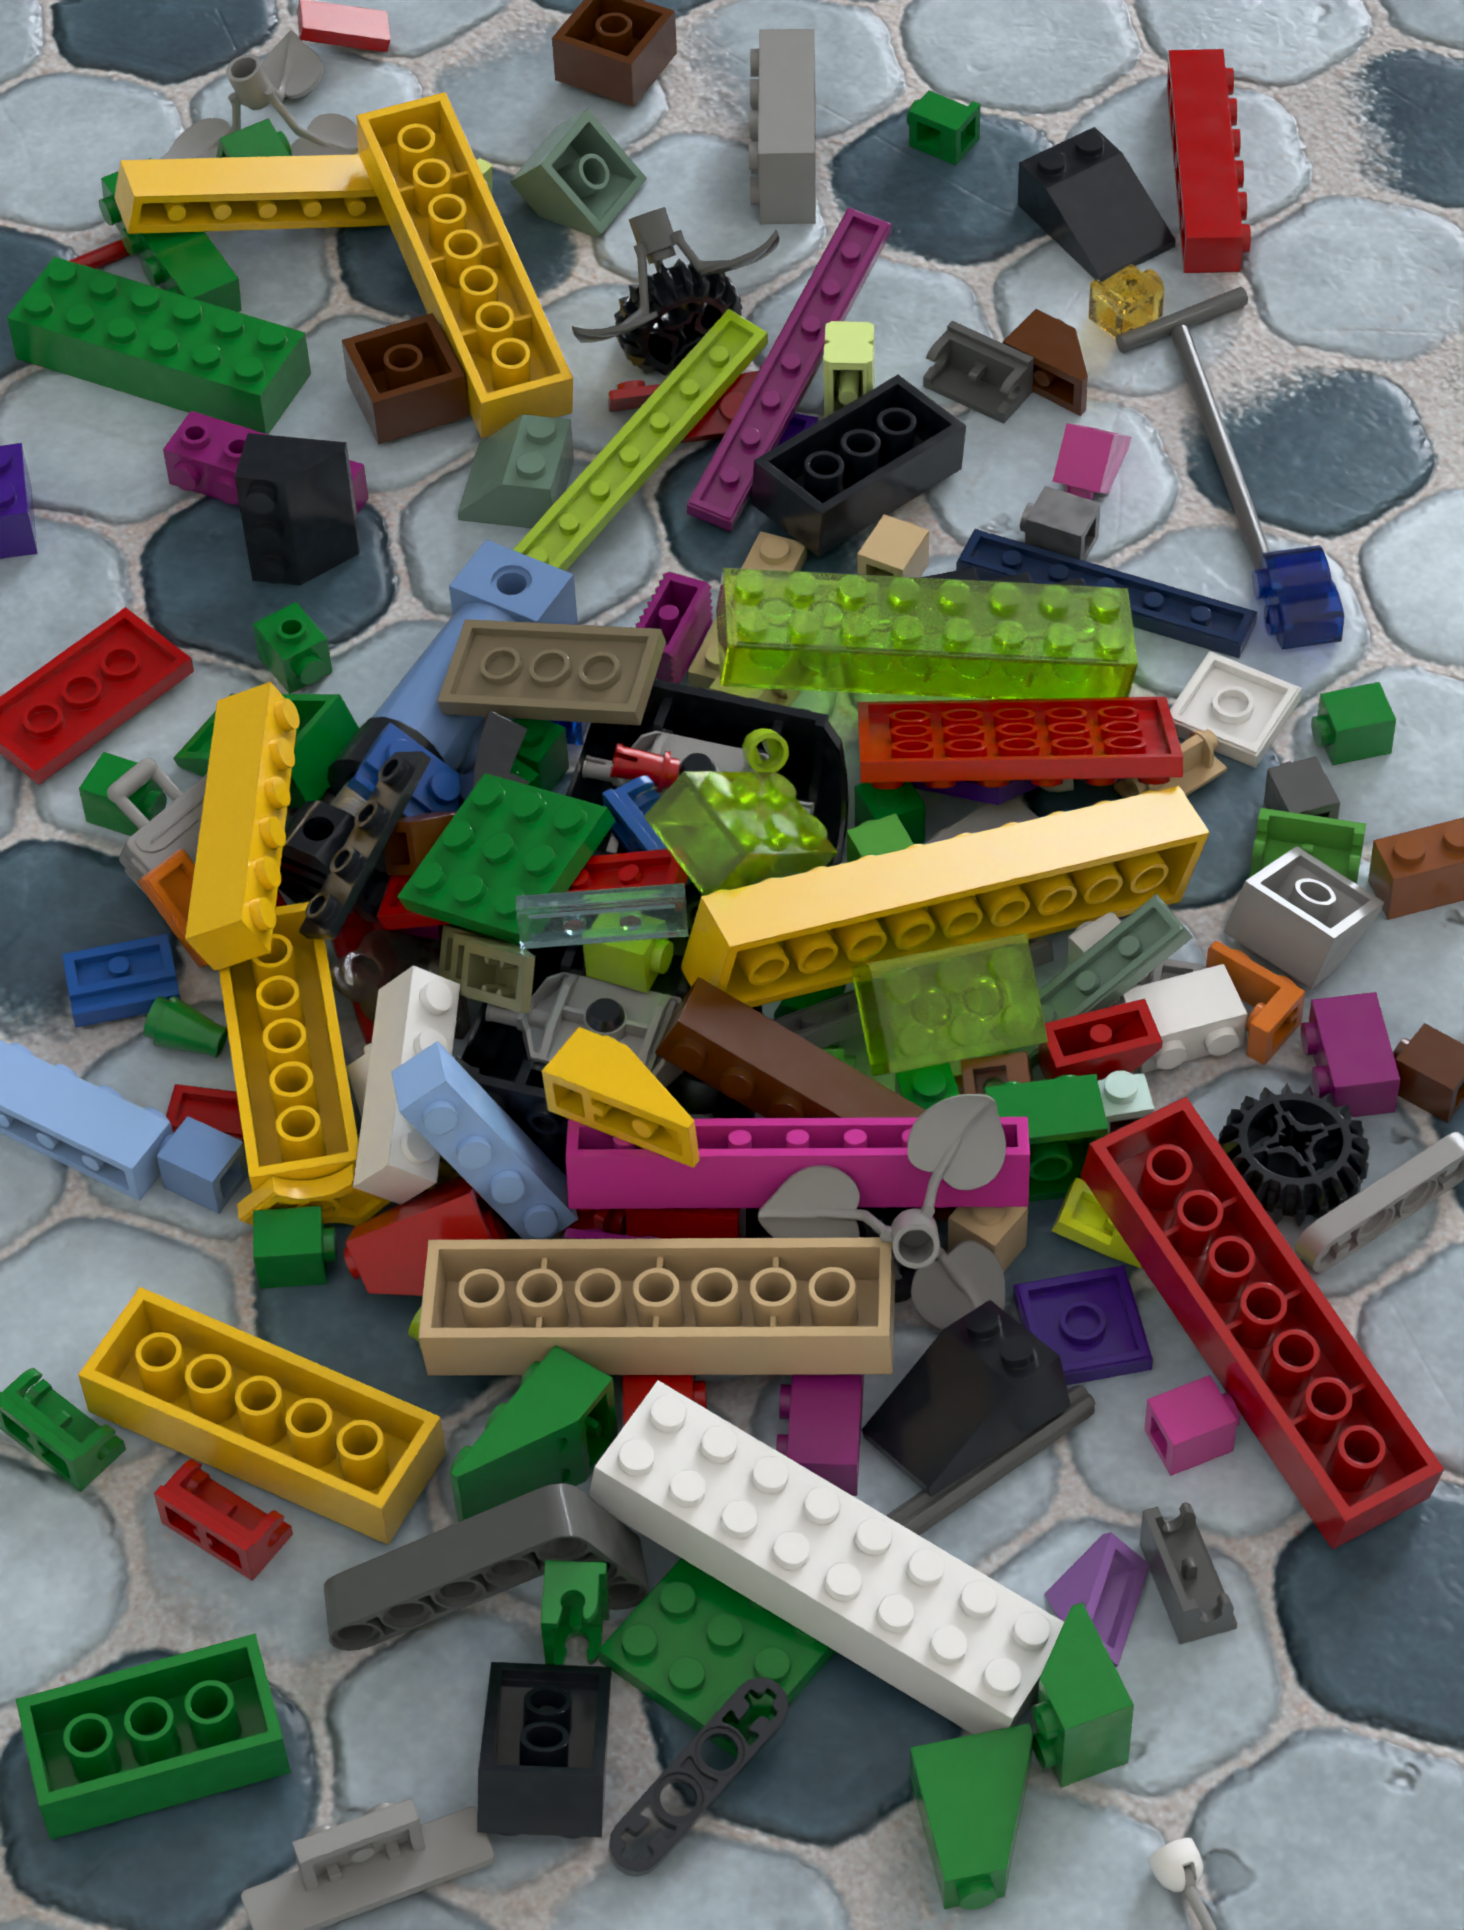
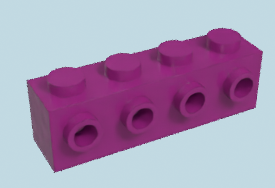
M190 411L163 449L169 484L178 486L186 491H194L219 499L227 504L239 506L234 476L247 434H268ZM349 460L358 515L369 499L365 467L362 463Z

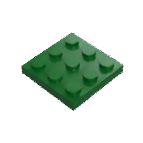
M484 773L397 898L408 911L529 948L616 820L605 806Z
M680 1558L598 1649V1658L601 1664L606 1667H612V1671L697 1732H700L735 1691L750 1679L762 1677L778 1683L786 1692L789 1706L836 1651ZM767 1694L759 1700L751 1695L745 1698L750 1707L746 1717L738 1725L734 1723L731 1716H728L723 1721L738 1729L748 1745H752L756 1741V1738L746 1734L753 1722L760 1716L766 1717L769 1721L775 1717L770 1711L773 1699ZM724 1737L709 1739L737 1759L736 1748L730 1740Z

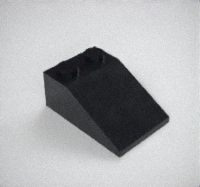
M1096 127L1019 162L1017 205L1099 284L1175 247L1176 239L1124 154Z
M989 1300L943 1329L861 1429L863 1437L932 1497L1071 1406L1060 1356L993 1301Z
M491 1662L478 1768L477 1832L498 1833L504 1836L528 1834L561 1836L569 1839L581 1837L602 1838L612 1667Z

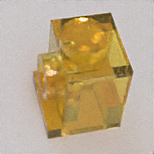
M1130 264L1103 282L1098 279L1090 283L1088 318L1115 339L1119 334L1157 320L1163 315L1164 285L1160 276L1154 270L1147 269L1142 272L1133 264Z

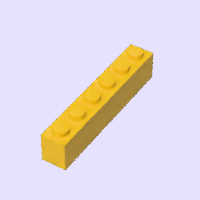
M359 154L120 160L114 198L128 234L390 226Z
M271 681L217 700L185 935V940L214 971L268 954L271 951L273 928L276 925L277 891L281 884L280 866L282 849L286 842L285 823L287 806H289L291 800L289 789L292 767L295 764L296 729L300 724L299 714L294 703L290 699H285Z

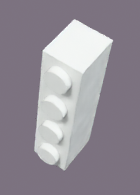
M412 966L378 990L353 1188L402 1205L437 1183L440 1154L400 1114L391 1072L436 1041L452 1056L460 991L459 983Z

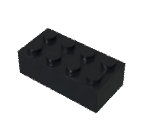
M898 374L755 459L751 504L811 552L820 557L880 520L884 514L888 515L961 470L966 425Z

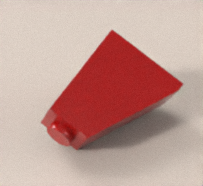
M460 1175L402 1205L355 1226L345 1242L347 1247L344 1248V1258L355 1280L362 1279L368 1293L423 1296L429 1240L508 1239V1235L512 1232L509 1224Z

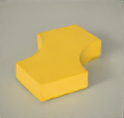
M351 1164L335 1174L318 1179L288 1180L271 1176L237 1204L239 1220L253 1225L254 1210L321 1206L324 1223H344L358 1226L370 1219L391 1201L353 1188L356 1165Z

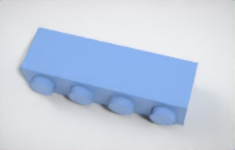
M0 1040V1133L140 1201L161 1175L156 1157L163 1139L173 1132L167 1117L154 1108L146 1107L143 1109L123 1099L117 1091L108 1086L102 1085L98 1087L79 1078L73 1070L65 1065L56 1064L54 1066L41 1060L19 1043L8 1044Z
M438 1041L391 1072L400 1114L522 1239H550L578 1220L576 1209H569L567 1177Z

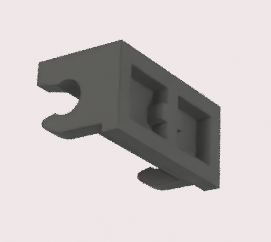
M955 321L949 323L947 330L927 353L926 359L935 362V364L923 376V387L1003 424L1033 392L1034 357Z
M1187 1502L1181 1504L1179 1508L1180 1515L1168 1522H1164L1159 1507L1143 1510L1139 1543L1146 1562L1150 1564L1149 1569L1179 1644L1237 1629V1621L1233 1613L1234 1607L1229 1596L1225 1594L1196 1524L1194 1510L1191 1504Z

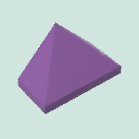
M1112 1532L1105 1533L1092 1544L1044 1595L1059 1619L1065 1622L1071 1606L1083 1602L1114 1666H1118L1150 1564Z

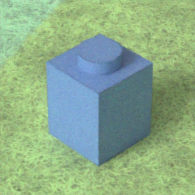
M189 1116L186 1117L175 1133L171 1132L163 1139L156 1156L165 1189L218 1214L249 1175L244 1143Z

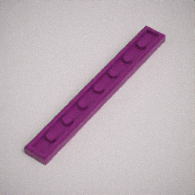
M847 208L687 503V514L728 531L733 530L752 494L754 460L778 446L823 362L826 323L845 321L891 235V223L853 208Z

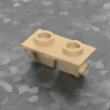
M1209 729L1205 731L1195 730L1190 734L1189 739L1180 744L1184 757L1183 777H1171L1168 783L1160 785L1143 784L1138 781V778H1124L1114 785V789L1123 798L1136 796L1147 790L1158 791L1175 786H1180L1186 796L1227 771V767L1214 756V749L1219 746L1216 735Z

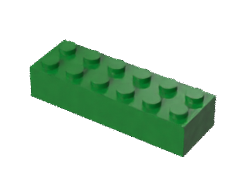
M55 256L7 317L15 356L18 360L188 413L194 411L265 434L271 432L311 375L305 332Z

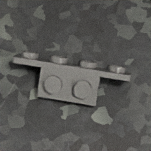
M412 1798L399 1803H380L366 1811L363 1816L340 1825L325 1824L312 1829L304 1838L292 1842L299 1868L298 1871L242 1892V1902L252 1930H319L492 1865L495 1862V1854L487 1833L477 1832V1808L470 1806L420 1824Z

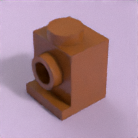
M1027 1051L960 1060L962 1075L954 1076L960 1095H984V1088L993 1080H999L1002 1083L1033 1081L1031 1060Z

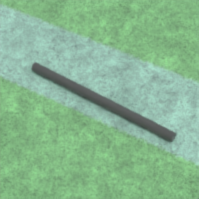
M1176 326L1171 331V337L1257 576L1263 580L1270 579L1275 576L1277 569L1193 338L1187 326Z

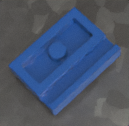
M389 723L381 731L359 765L358 771L347 784V787L368 801L379 781L378 774L382 765L395 752L423 751L431 760L403 812L409 817L430 812H457L461 775L395 725Z
M168 933L62 954L72 1016L76 1028L148 1014L158 996L167 999L176 996L181 999Z

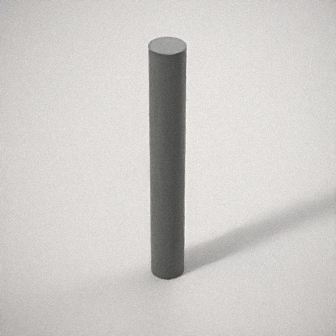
M1238 287L1116 336L1117 347L1121 353H1126L1171 335L1172 329L1176 326L1185 325L1189 328L1247 305V293L1243 287Z

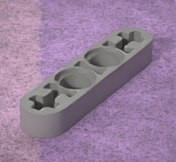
M1459 1132L1445 1136L1317 1219L1300 1235L1295 1245V1252L1313 1271L1317 1273L1323 1272L1464 1180V1136Z

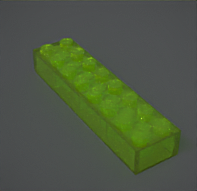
M723 568L716 606L720 686L980 699L1129 697L1138 667L1128 588Z

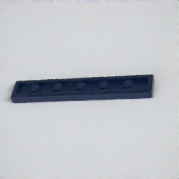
M974 529L956 562V571L975 567L979 581L1029 572L1033 586L1036 587L1083 578L1088 589V614L1236 658H1240L1257 621V611L978 529Z

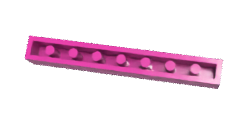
M919 1117L694 1119L700 1159L694 1168L568 1119L566 1172L569 1209L761 1208L791 1175L803 1168L815 1165H828L838 1168L855 1181L860 1195L857 1208L922 1207L932 1172L916 1168L910 1162L907 1154L909 1133ZM999 1117L1006 1138V1154L1001 1170L993 1180L973 1190H958L951 1187L942 1178L934 1207H1028L1030 1171L1028 1117Z

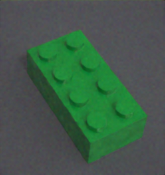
M256 1633L16 1699L37 1801L50 1840L291 1773Z

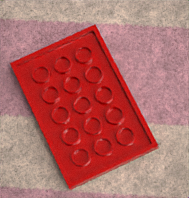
M1166 696L858 702L861 783H871V786L877 789H896L903 786V782H924L925 786L930 788H950L956 785V781H978L980 786L996 788L1009 785L1010 780H1031V783L1034 785L1051 787L1061 785L1063 779H1085L1087 784L1106 786L1116 783L1117 778H1138V781L1143 784L1160 785L1168 783L1171 777H1183L1184 757Z

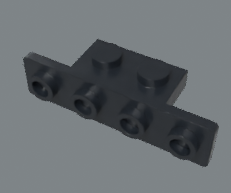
M423 751L395 752L382 765L378 774L379 781L369 800L358 810L354 819L355 826L346 843L334 855L330 863L331 871L322 888L307 905L306 918L299 929V933L307 939H335L351 910L366 922L380 921L377 915L391 876H394L387 875L383 849L399 819L407 817L403 812L430 763L431 758Z

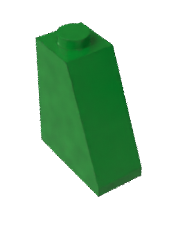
M1031 1723L910 1747V1780L944 1909L960 1906L963 1909L974 1910L990 1905L996 1898L1005 1897L1032 1764L1034 1734Z

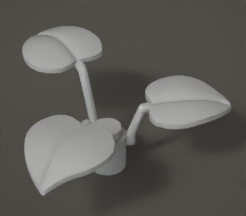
M290 30L273 48L263 63H261L257 56L245 54L235 58L228 65L226 75L235 91L228 96L232 105L231 127L227 121L220 118L200 120L182 132L170 150L159 159L216 158L219 138L241 129L240 105H244L251 110H260L271 103L291 130L300 137L291 145L292 156L354 155L358 152L357 126L345 116L328 113L315 117L307 130L298 125L281 103L285 97L297 99L311 92L322 79L324 72L323 64L318 55L304 44L295 32Z
M962 1094L949 1097L929 1107L915 1121L907 1141L908 1158L916 1168L932 1172V1175L928 1182L922 1208L908 1209L901 1212L894 1219L892 1226H886L867 1210L857 1209L860 1195L855 1181L842 1170L828 1165L809 1166L791 1175L758 1212V1221L774 1238L860 1237L857 1220L865 1222L880 1234L882 1241H892L894 1256L902 1265L917 1269L911 1285L913 1305L923 1319L941 1330L989 1300L1004 1310L1005 1279L1003 1269L995 1254L986 1246L970 1240L958 1243L947 1254L940 1247L937 1224L932 1217L935 1213L934 1205L942 1178L955 1189L973 1190L988 1184L1001 1170L1006 1154V1138L998 1115L996 1102L988 1095Z

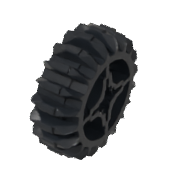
M680 258L670 268L660 264L657 273L653 275L647 274L650 314L657 311L658 316L645 325L618 335L616 338L633 366H638L645 374L657 370L666 376L680 364L728 309L740 316L742 315L741 298L731 278L726 276L725 272L700 276V273L697 272L691 263L687 265ZM639 284L629 285L630 296L619 299L620 310L614 314L615 325L625 321L640 308Z
M1286 1083L1281 1090V1094L1278 1095L1264 1087L1259 1095V1100L1245 1096L1240 1110L1231 1109L1226 1125L1223 1126L1219 1133L1218 1143L1265 1211L1272 1213V1218L1276 1225L1283 1219V1216L1293 1217L1298 1227L1305 1221L1306 1215H1311L1316 1220L1327 1214L1328 1210H1333L1359 1193L1363 1180L1367 1178L1369 1167L1367 1160L1370 1147L1368 1139L1363 1137L1362 1121L1351 1120L1352 1113L1350 1112L1349 1105L1334 1108L1332 1093L1320 1099L1313 1097L1314 1094L1310 1085L1303 1091V1094L1293 1093L1288 1083ZM1266 1136H1270L1269 1139L1262 1141L1261 1147L1250 1150L1256 1142ZM1336 1160L1326 1171L1320 1174L1316 1173L1317 1170L1324 1168L1325 1162Z

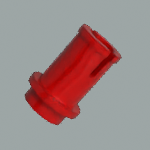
M617 743L609 777L632 781L640 776H649L654 782L656 792L662 793L663 789L673 791L680 759L672 758L670 751L665 750L664 754L660 755Z

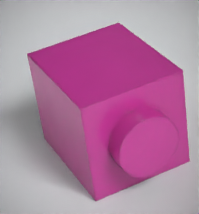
M1211 1375L1147 1399L1144 1431L1170 1476L1233 1452L1236 1426L1240 1425L1239 1411L1230 1394H1221Z

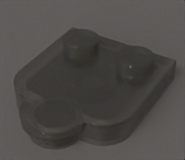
M384 930L371 931L363 937L356 951L349 953L336 962L331 972L332 982L340 994L351 1001L360 1003L363 1013L374 1023L378 990L412 966L438 975L441 940ZM459 991L454 1039L463 1040L471 1028L467 997L461 996Z

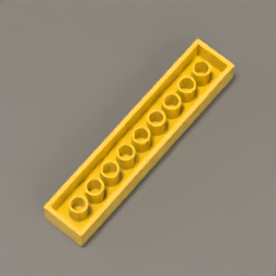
M1175 786L1158 791L1147 790L1139 795L1115 801L1104 800L1093 806L1072 811H1056L1046 817L1020 823L1009 822L1001 827L977 833H962L951 839L925 845L914 844L904 850L878 856L867 855L856 861L835 866H820L805 873L779 879L768 878L760 883L736 889H720L709 895L701 896L681 970L691 987L697 978L700 977L744 1004L755 1007L1077 928L1087 921L1094 922L1111 911L1117 917L1130 915L1155 894H1158L1166 905L1179 903L1210 832L1180 786Z

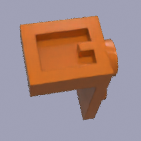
M1214 941L1208 948L1206 967L1210 968L1224 964L1240 999L1254 1007L1246 1022V1030L1249 1032L1246 1055L1265 1066L1300 1026L1305 990L1299 988L1288 977L1277 975L1252 961L1244 952L1231 949L1219 941Z

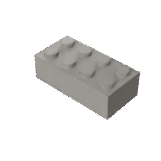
M759 29V49H750L751 77H759V79H750V107H752V110H749L751 142H749V170H751V174H759V177H750V204L760 205V224H816L814 29Z

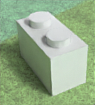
M1224 964L1133 987L1120 997V1004L1145 998L1163 1041L1162 1049L1138 1067L1141 1073L1156 1069H1172L1186 1061L1209 1055H1224L1235 1048L1244 1046L1247 1012Z

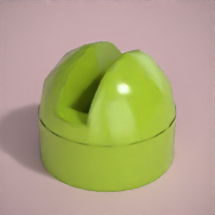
M760 728L754 730L745 737L742 744L743 757L746 763L760 774H772L779 771L788 759L789 748L787 742L771 729ZM760 742H762L769 758L763 761L756 747Z

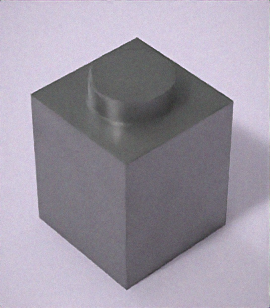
M1044 486L1035 504L1028 503L1023 511L1020 531L1025 532V543L1086 561L1099 536L1100 503Z

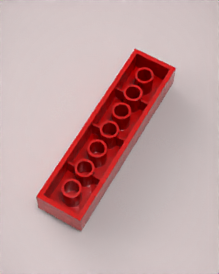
M1184 1097L1090 1143L1081 1177L1226 1393L1230 1394L1237 1409L1331 1549L1333 1550L1429 1499L1444 1468L1189 1099Z

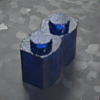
M1317 545L1261 553L1260 567L1252 572V585L1256 599H1264L1265 602L1264 622L1267 634L1269 636H1276L1282 650L1341 642L1345 616L1341 598L1335 583L1332 581L1329 564L1322 547Z

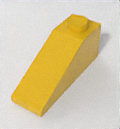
M578 1027L542 1070L548 1111L692 1168L700 1161L694 1119L627 1045L618 1042L610 1036H602Z

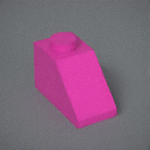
M1066 423L1052 482L1065 484L1064 492L1092 501L1095 492L1109 494L1129 449L1132 437L1085 425Z

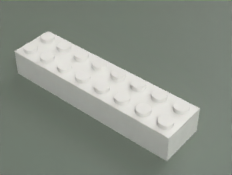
M659 1380L594 1467L589 1497L618 1520L968 1732L978 1734L1016 1726L1038 1692L1039 1679L1064 1624L1062 1620Z

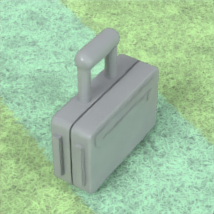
M145 758L109 786L107 790L109 800L115 803L139 829L127 840L120 853L119 861L125 867L124 872L142 891L143 889L137 881L175 851L184 849L195 864L207 774L183 793L160 769L155 760ZM150 779H153L173 802L149 821L128 797Z

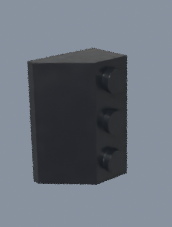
M248 433L234 478L252 581L302 585L360 554L361 540L347 442Z

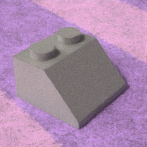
M1296 846L1245 881L1223 932L1237 940L1246 951L1260 955L1283 970L1289 979L1312 989L1337 971L1379 914L1385 902Z

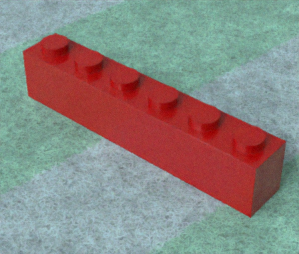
M1224 49L1169 50L1166 86L1183 273L1240 272L1242 253H1250L1251 229L1250 224H1242V220L1247 219V193L1238 192V189L1243 188L1244 163L1243 160H1235V157H1240L1241 135L1240 129H1232V126L1237 125V99L1229 98L1228 96L1234 93V69L1225 67Z

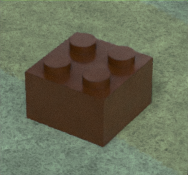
M583 0L552 37L555 80L634 107L677 54L675 11L644 0Z
M433 313L342 339L347 382L378 444L469 417L465 375Z

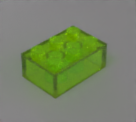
M684 771L644 816L703 896L720 889L731 890L757 884L768 878L779 879L805 873L813 868L826 866L838 853L826 838L827 830L816 817L806 812L795 798L796 790L793 785L776 772Z
M1027 933L851 967L872 1076L896 1073L1048 1042Z

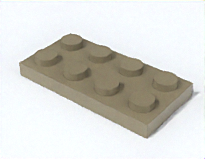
M465 619L437 702L442 714L485 717L489 710L505 718L641 725L666 641L662 630L654 628Z

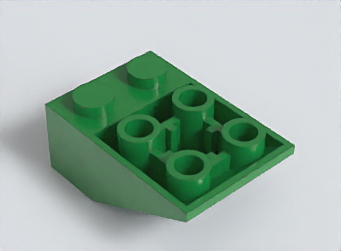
M556 1345L541 1362H533L524 1373L518 1391L507 1404L500 1403L492 1411L482 1435L472 1447L467 1445L462 1448L451 1465L450 1476L457 1521L461 1522L547 1485L563 1483L577 1486L584 1483L593 1473L595 1465L618 1435L613 1378Z

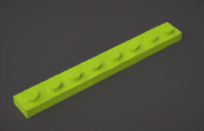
M728 309L513 550L566 571L768 344V332Z

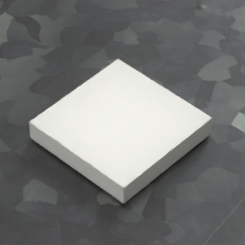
M1209 651L1171 707L1170 712L1178 737L1187 740L1193 731L1209 729L1216 735L1219 746L1214 749V752L1256 768L1300 702L1302 688Z

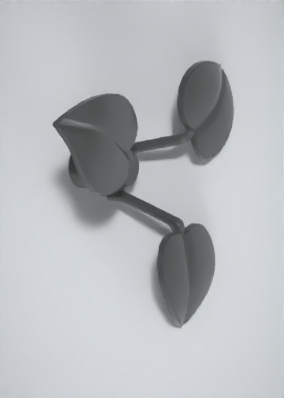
M665 207L629 219L637 243L633 247L638 262L640 308L622 323L608 328L583 329L572 326L573 334L580 343L600 342L635 330L658 316L657 311L650 314L647 260L649 264L654 263L656 272H658L660 264L664 265V259L676 255L674 245L680 248L697 272L700 273V276H707L736 270L765 258L779 245L780 237L777 230L774 231L763 245L732 260L702 261L685 241L682 230L673 232Z

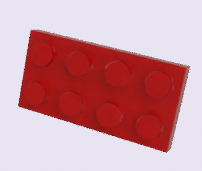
M125 607L0 696V754L40 785L194 672L192 658Z

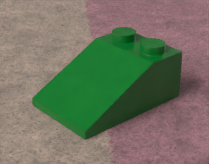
M282 694L285 699H290L294 703L300 719L299 727L296 729L295 764L292 767L289 789L291 800L287 808L299 809L308 801L323 800L326 790L330 787L327 780L328 767L359 729L340 694ZM216 711L173 758L177 766L202 777L208 772Z

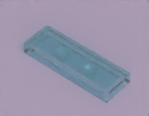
M684 883L516 896V914L521 949L689 936Z

